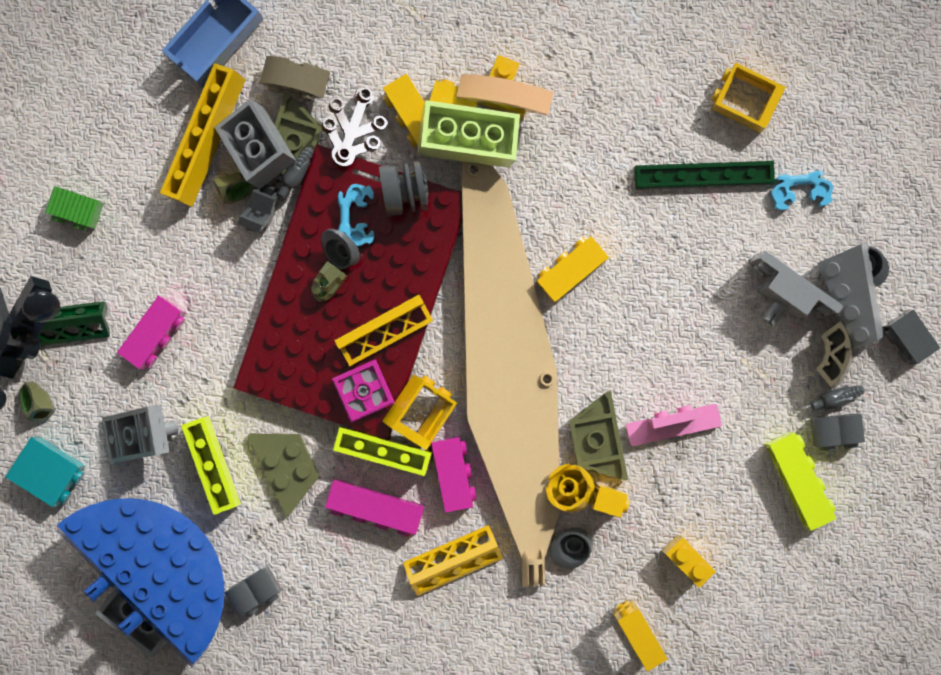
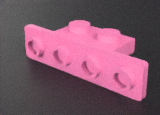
M717 404L691 409V405L678 407L675 413L668 414V410L654 413L653 418L627 423L626 430L630 445L637 446L721 427L722 423Z

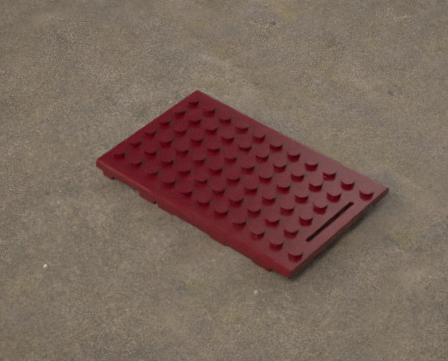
M316 144L310 160L311 164L307 169L233 388L390 440L393 429L382 421L393 404L354 422H350L332 378L376 359L392 397L396 401L410 380L428 324L352 366H349L335 340L417 295H420L429 314H432L462 225V192L427 181L429 192L428 211H422L420 201L414 202L416 213H412L409 203H404L403 215L387 217L381 182L353 173L355 169L380 178L379 167H382V165L355 157L350 166L339 167L334 164L331 158L333 149ZM340 152L342 157H347L345 153ZM353 184H359L364 187L370 186L374 193V199L371 200L369 196H366L364 202L368 206L365 208L357 207L356 203L351 204L349 208L350 225L354 229L357 224L366 223L368 228H365L364 232L368 235L373 231L375 234L374 241L371 245L365 244L357 247L360 254L359 262L352 267L343 270L339 269L348 276L335 295L327 301L319 302L313 297L311 287L313 280L327 261L331 263L323 252L320 239L321 234L325 230L339 229L340 207L338 204V193L342 191L343 198H345L347 190ZM322 277L319 284L320 286H326L328 282ZM326 292L319 293L320 297L326 295ZM421 307L411 312L409 321L418 324L427 319ZM408 314L401 317L400 319L406 320ZM395 320L390 324L388 333L395 335L402 333L405 323ZM408 324L407 329L413 327L414 325ZM387 325L384 326V327H382V328L379 329V330L385 331ZM379 332L371 333L367 344L373 346L382 344L384 334ZM387 335L386 341L393 337ZM366 337L360 339L359 342L364 343ZM353 343L346 347L352 359L361 355L363 345ZM366 346L365 352H367V351H369V350H371V349H373V348H370V347H367V346Z

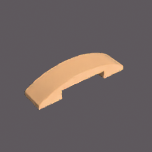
M461 74L456 97L480 102L481 100L522 108L526 112L549 116L553 92L508 79Z

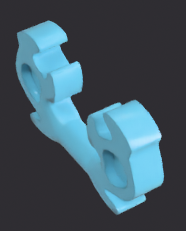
M813 171L806 175L797 176L780 175L775 181H781L782 183L771 190L770 197L774 203V209L785 211L789 208L784 203L786 200L791 204L795 202V193L789 191V187L810 184L813 185V189L809 191L810 201H814L816 197L820 198L821 201L818 203V206L822 207L832 202L833 185L828 180L818 178L824 174L823 171Z
M353 184L347 190L345 198H343L342 191L338 193V204L340 207V225L338 230L346 233L355 242L357 247L365 244L371 245L375 238L374 232L371 231L368 235L365 234L364 229L368 228L366 223H359L353 229L350 225L349 208L352 203H356L359 208L367 207L368 205L364 202L366 196H369L373 200L374 193L370 186L364 187L359 184Z

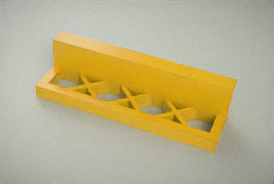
M417 295L336 339L335 343L342 351L349 366H352L433 322V319L420 295ZM421 307L427 319L418 324L409 321L411 312ZM408 314L406 320L400 319L401 317ZM395 320L405 323L403 332L398 335L388 333L390 324ZM408 324L414 325L413 327L407 329ZM387 325L385 331L379 330V329H381L382 327H384V326ZM373 332L384 334L382 344L378 346L367 344L370 334ZM387 335L393 337L386 341ZM366 337L364 343L359 342L360 339ZM353 343L363 345L361 355L352 359L346 347ZM366 346H367V347H370V348H373V349H371V350L365 352Z
M487 525L403 562L410 585L416 595L419 596L504 558L490 526ZM488 534L489 542L482 545L476 544L479 537ZM461 545L468 546L464 553L460 555L454 553L457 547ZM441 554L446 556L443 562L439 564L433 563L436 556ZM418 564L425 565L421 572L413 575L411 567Z

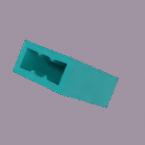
M40 436L30 437L5 477L51 507H56L61 504L64 505L69 500L72 494L69 491L74 484L77 485L83 478L84 473L82 471L86 465Z

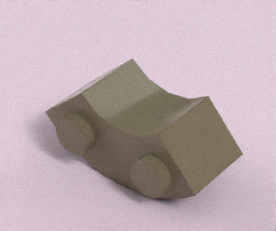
M266 56L260 83L268 86V90L271 92H291L300 95V98L303 100L313 101L314 98H324L330 71L305 62L297 64L290 61L289 58Z
M838 322L821 335L825 343V355L822 363L816 368L832 389H835L846 377L853 357L851 338L841 322Z

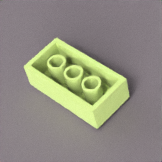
M426 100L421 112L417 155L510 168L516 161L520 114Z

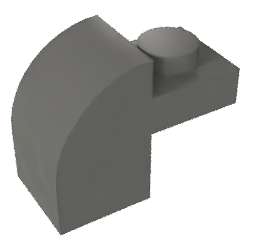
M267 184L261 189L256 187L252 191L248 208L239 217L238 225L252 232L260 233L262 230L266 231L273 220L281 197L278 194L279 189Z

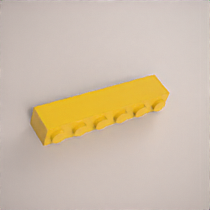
M213 64L160 194L193 207L221 141L215 126L233 112L246 81L235 70Z

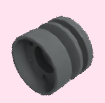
M420 160L414 161V173H409L408 162L404 163V174L401 175L398 174L395 165L379 167L387 217L403 215L404 203H409L412 213H416L414 203L416 201H420L422 211H428L429 192L426 174L420 165Z

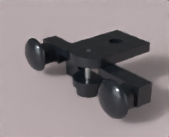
M30 276L10 313L0 287V376L13 379L26 358L34 359L37 356L41 344L38 335L45 323L53 319L60 310V301L56 295L51 293L52 288L49 281ZM11 329L20 331L15 340L9 338ZM0 389L1 410L6 404V394L2 389Z

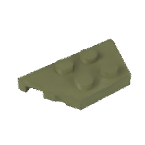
M285 92L274 125L295 158L306 147H311L314 152L316 144H319L323 130L321 124L288 92ZM286 168L283 172H281V173H280L279 175H277L276 177H278V176H283L284 172H285L288 168Z
M606 391L568 421L576 463L586 470L621 480H628L611 391Z
M248 434L285 516L290 515L320 477L301 434Z

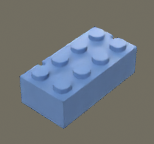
M206 0L162 49V52L203 88L213 64L223 66L263 21L259 10L247 0H212L217 6L216 9Z

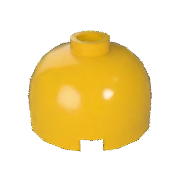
M564 464L557 467L548 478L550 480L548 487H546L548 500L554 507L562 511L579 512L585 509L594 497L595 484L593 479L585 469L578 465Z

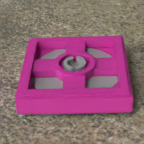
M376 359L332 378L350 422H354L395 403Z

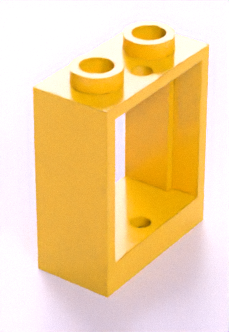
M735 62L731 69L727 67L721 77V81L724 83L721 89L717 88L710 100L714 102L711 110L758 133H762L766 129L786 87ZM734 77L769 93L757 120L722 104Z
M413 374L382 422L427 450L457 405V402L450 398L452 393L445 388L440 387L438 390L433 387L436 382L423 375L420 378ZM424 387L440 399L419 431L416 432L400 421Z
M624 601L615 607L616 610L612 613L646 671L648 672L667 661L668 658L633 601Z

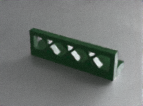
M101 301L60 307L58 314L53 319L47 321L38 335L41 341L40 346L110 337L111 332L106 321L108 309L106 302ZM100 323L102 330L94 331L88 328V326ZM66 327H74L80 331L71 334L65 331ZM11 329L12 338L15 340L20 331ZM43 330H51L56 335L48 337L41 332Z

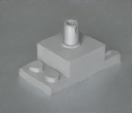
M765 250L754 255L749 262L754 266L752 269L761 276H768L757 292L773 302L767 313L762 317L765 322L769 321L768 324L773 327L776 326V323L785 311L794 318L807 316L810 311L819 317H826L838 314L843 308L842 304Z
M161 405L143 407L102 417L110 464L170 453L167 436L177 435L179 431L175 420L164 422Z

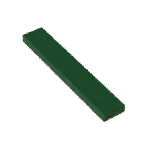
M774 161L635 165V190L774 185Z

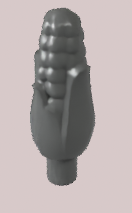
M306 147L298 157H295L296 162L290 165L284 172L282 177L283 185L278 191V194L286 198L291 188L295 189L302 182L314 153L311 147Z
M847 385L839 389L827 391L819 400L811 402V408L813 411L822 408L827 410L836 409L846 403L854 402L855 398L865 393V389L861 385L853 387Z

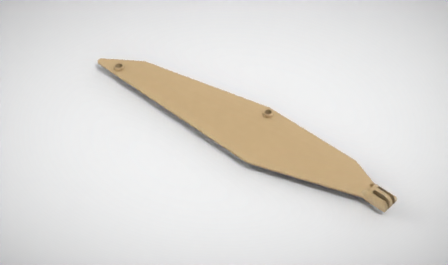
M461 161L467 421L521 556L522 588L528 587L529 583L531 587H537L538 583L540 587L545 586V555L560 514V509L552 505L546 494V487H548L550 481L548 478L559 467L557 369L508 185L492 165ZM470 167L476 169V174L470 172ZM544 375H547L549 378L547 383L543 381Z

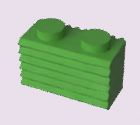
M54 186L45 213L52 215L50 220L62 224L67 220L73 222L72 227L87 231V228H96L104 203Z

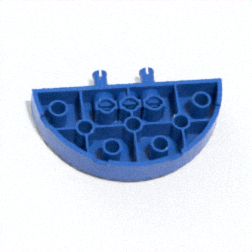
M133 498L113 499L95 503L76 511L56 525L58 533L99 573L100 577L83 590L84 594L90 597L89 599L92 602H95L109 587L113 588L134 610L125 620L117 625L121 632L124 630L123 634L129 637L141 623L147 622L193 668L202 658L215 636L222 615L225 594L224 578L218 556L200 528L189 518L166 505Z

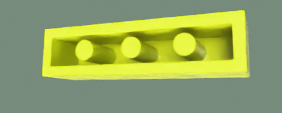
M202 417L181 425L213 515L241 505L210 417Z
M339 427L333 451L422 476L426 475L432 454L431 451L386 440L346 427Z
M788 432L765 443L766 449L804 528L812 531L836 520L834 514L836 508L833 502L827 499L824 494L826 490L821 478L816 477L813 471L815 464L810 456H806L803 450L805 443L801 436L796 435L794 432Z

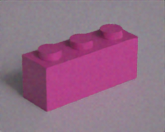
M158 295L117 353L138 369L146 370L147 367L151 368L158 358L156 354L159 350L166 348L170 343L171 337L169 336L175 329L178 330L185 321L183 317L186 312L165 297Z
M460 436L433 441L432 448L445 513L473 507V501H477L475 488L469 486L468 478L472 477L470 463L465 464L463 455L468 454L465 440L460 441Z

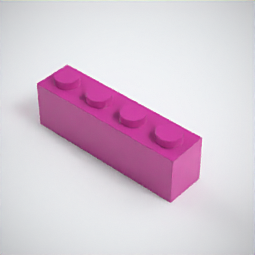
M338 479L333 480L325 508L330 509L329 513L340 517H343L344 514L353 516L352 520L356 522L366 523V520L375 523V527L383 530H388L391 527L397 529L398 534L406 537H411V534L416 535L425 507L422 504Z

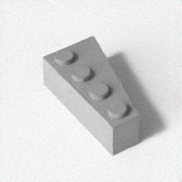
M868 241L817 263L832 298L843 305L839 313L855 349L877 342L884 336L879 306H877L876 287L872 277Z

